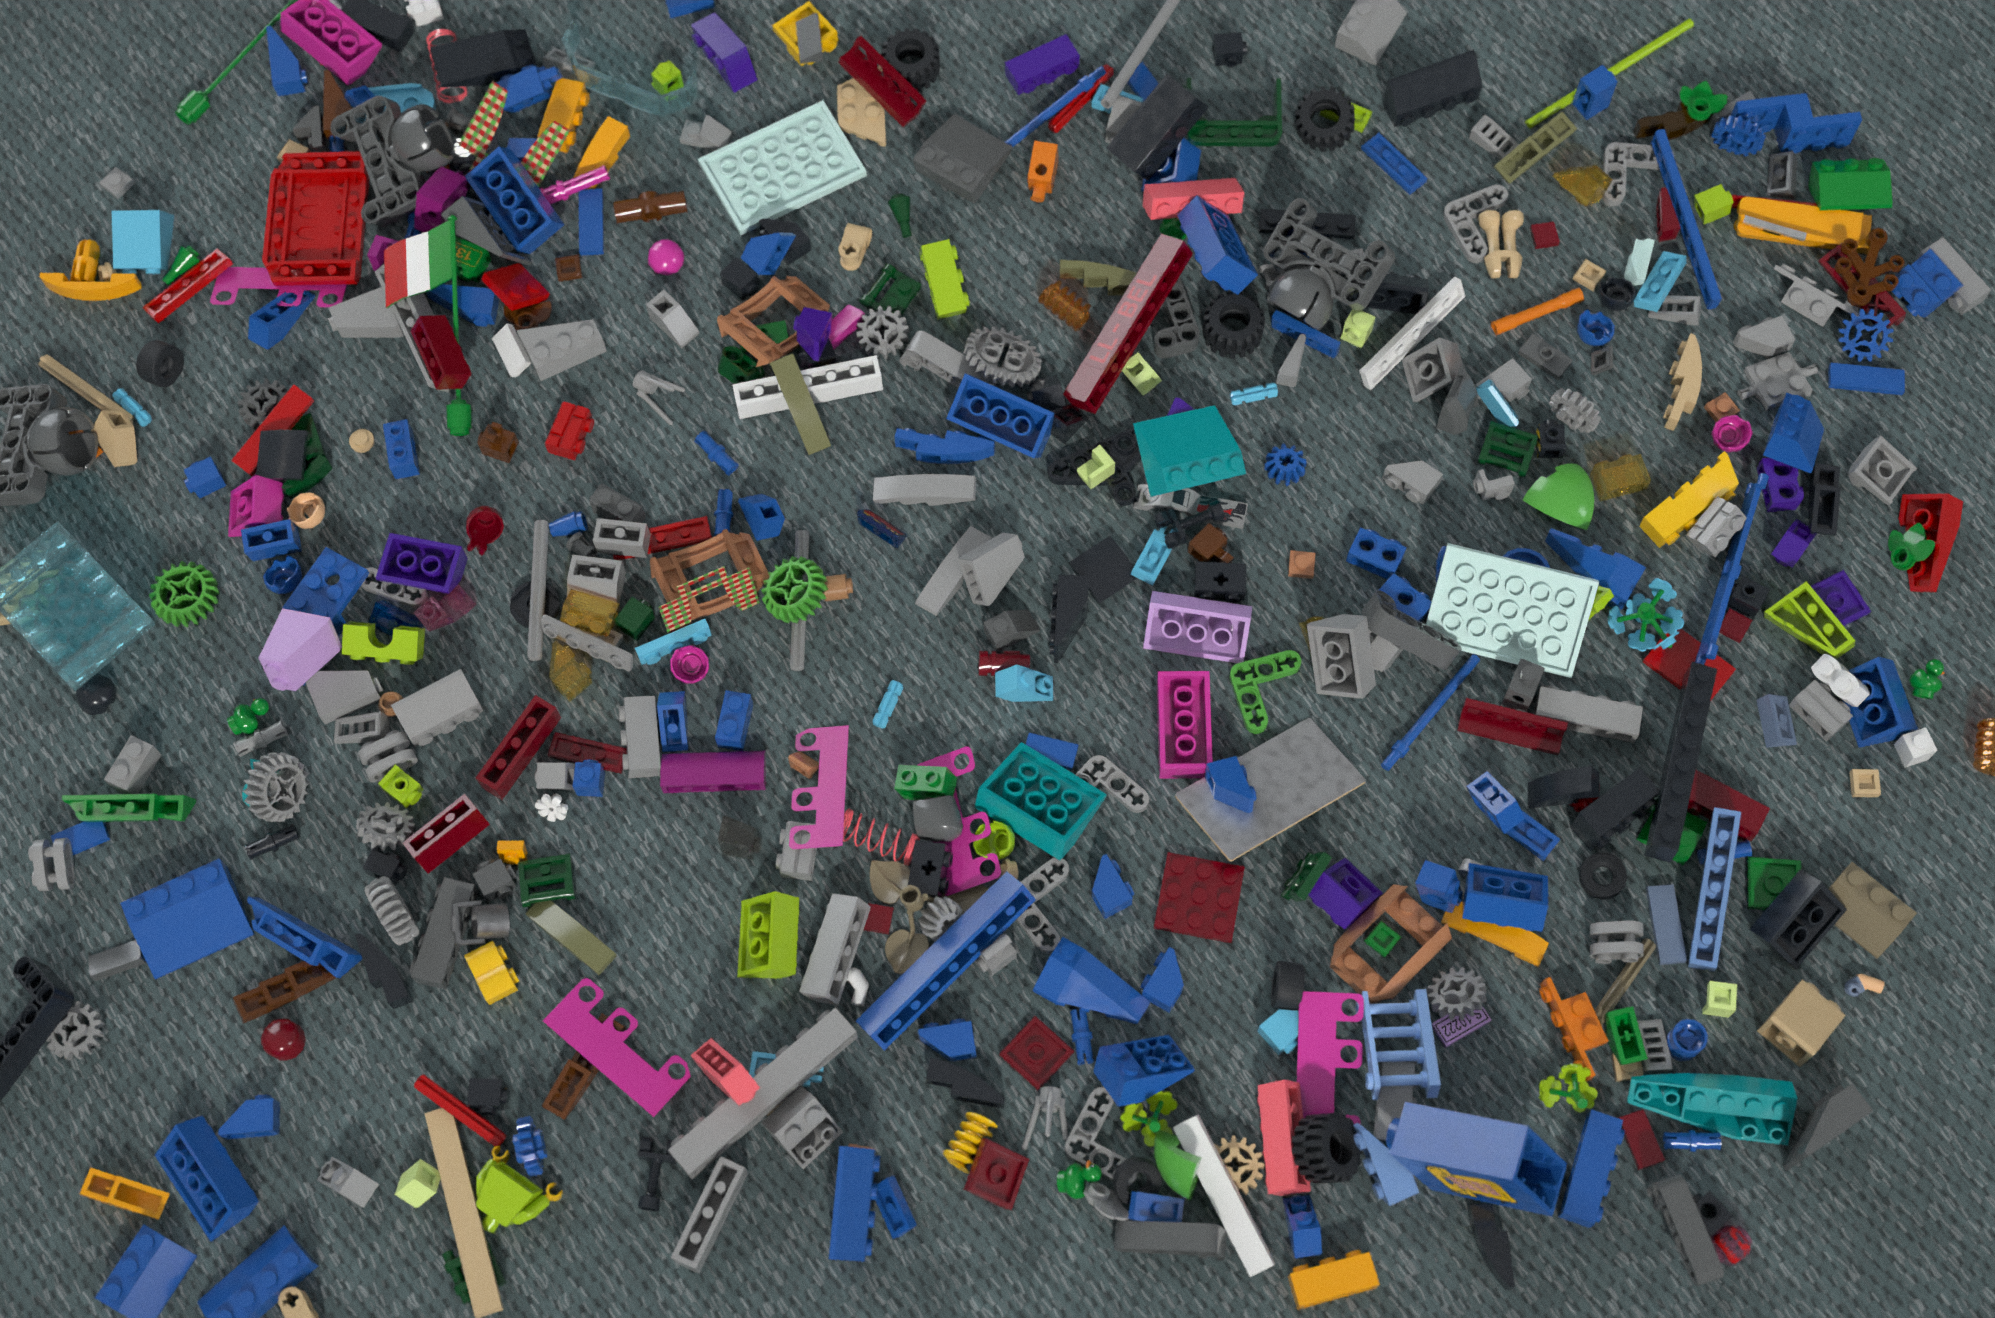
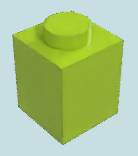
M1722 184L1694 195L1693 205L1703 224L1713 222L1729 215L1731 212L1733 198L1728 190H1724Z

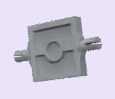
M1790 352L1745 367L1744 373L1749 380L1750 387L1738 390V396L1741 400L1755 396L1761 401L1766 411L1781 405L1786 393L1799 395L1803 398L1810 396L1813 390L1806 377L1817 374L1818 369L1815 367V364L1800 368Z

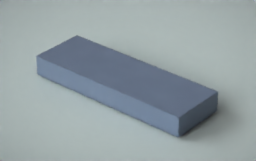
M1674 884L1647 886L1646 893L1658 964L1685 963L1687 958Z

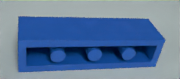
M1592 1109L1586 1115L1560 1208L1559 1218L1591 1228L1595 1222H1600L1604 1207L1600 1206L1602 1196H1607L1611 1181L1607 1180L1610 1170L1614 1171L1618 1160V1155L1614 1154L1616 1145H1621L1625 1130L1621 1129L1623 1120Z

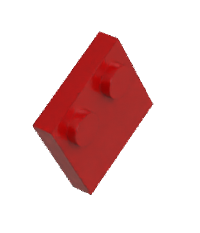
M520 263L485 272L481 279L511 311L544 302L550 294Z

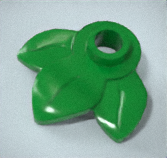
M1707 81L1701 82L1694 89L1682 86L1679 94L1681 102L1688 107L1687 112L1689 116L1698 121L1706 120L1711 113L1720 112L1727 103V95H1713Z
M1921 523L1912 526L1904 535L1896 530L1891 532L1888 546L1892 552L1891 561L1893 566L1902 571L1908 570L1915 562L1925 560L1933 552L1935 541L1926 540V531Z

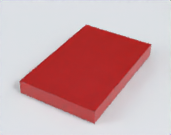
M1679 629L1677 630L1679 634L1674 637L1676 642L1672 644V648L1667 647L1663 650L1660 646L1655 650L1652 649L1643 660V663L1681 690L1684 674L1690 664L1695 662L1701 643L1684 630ZM1716 655L1714 660L1707 658L1705 662L1706 666L1717 669L1711 700L1736 670V668L1718 655Z

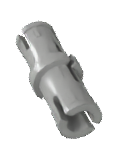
M278 721L262 730H254L253 734L233 742V745L238 755L242 757L260 747L262 749L268 747L267 744L287 736L288 733L282 721Z

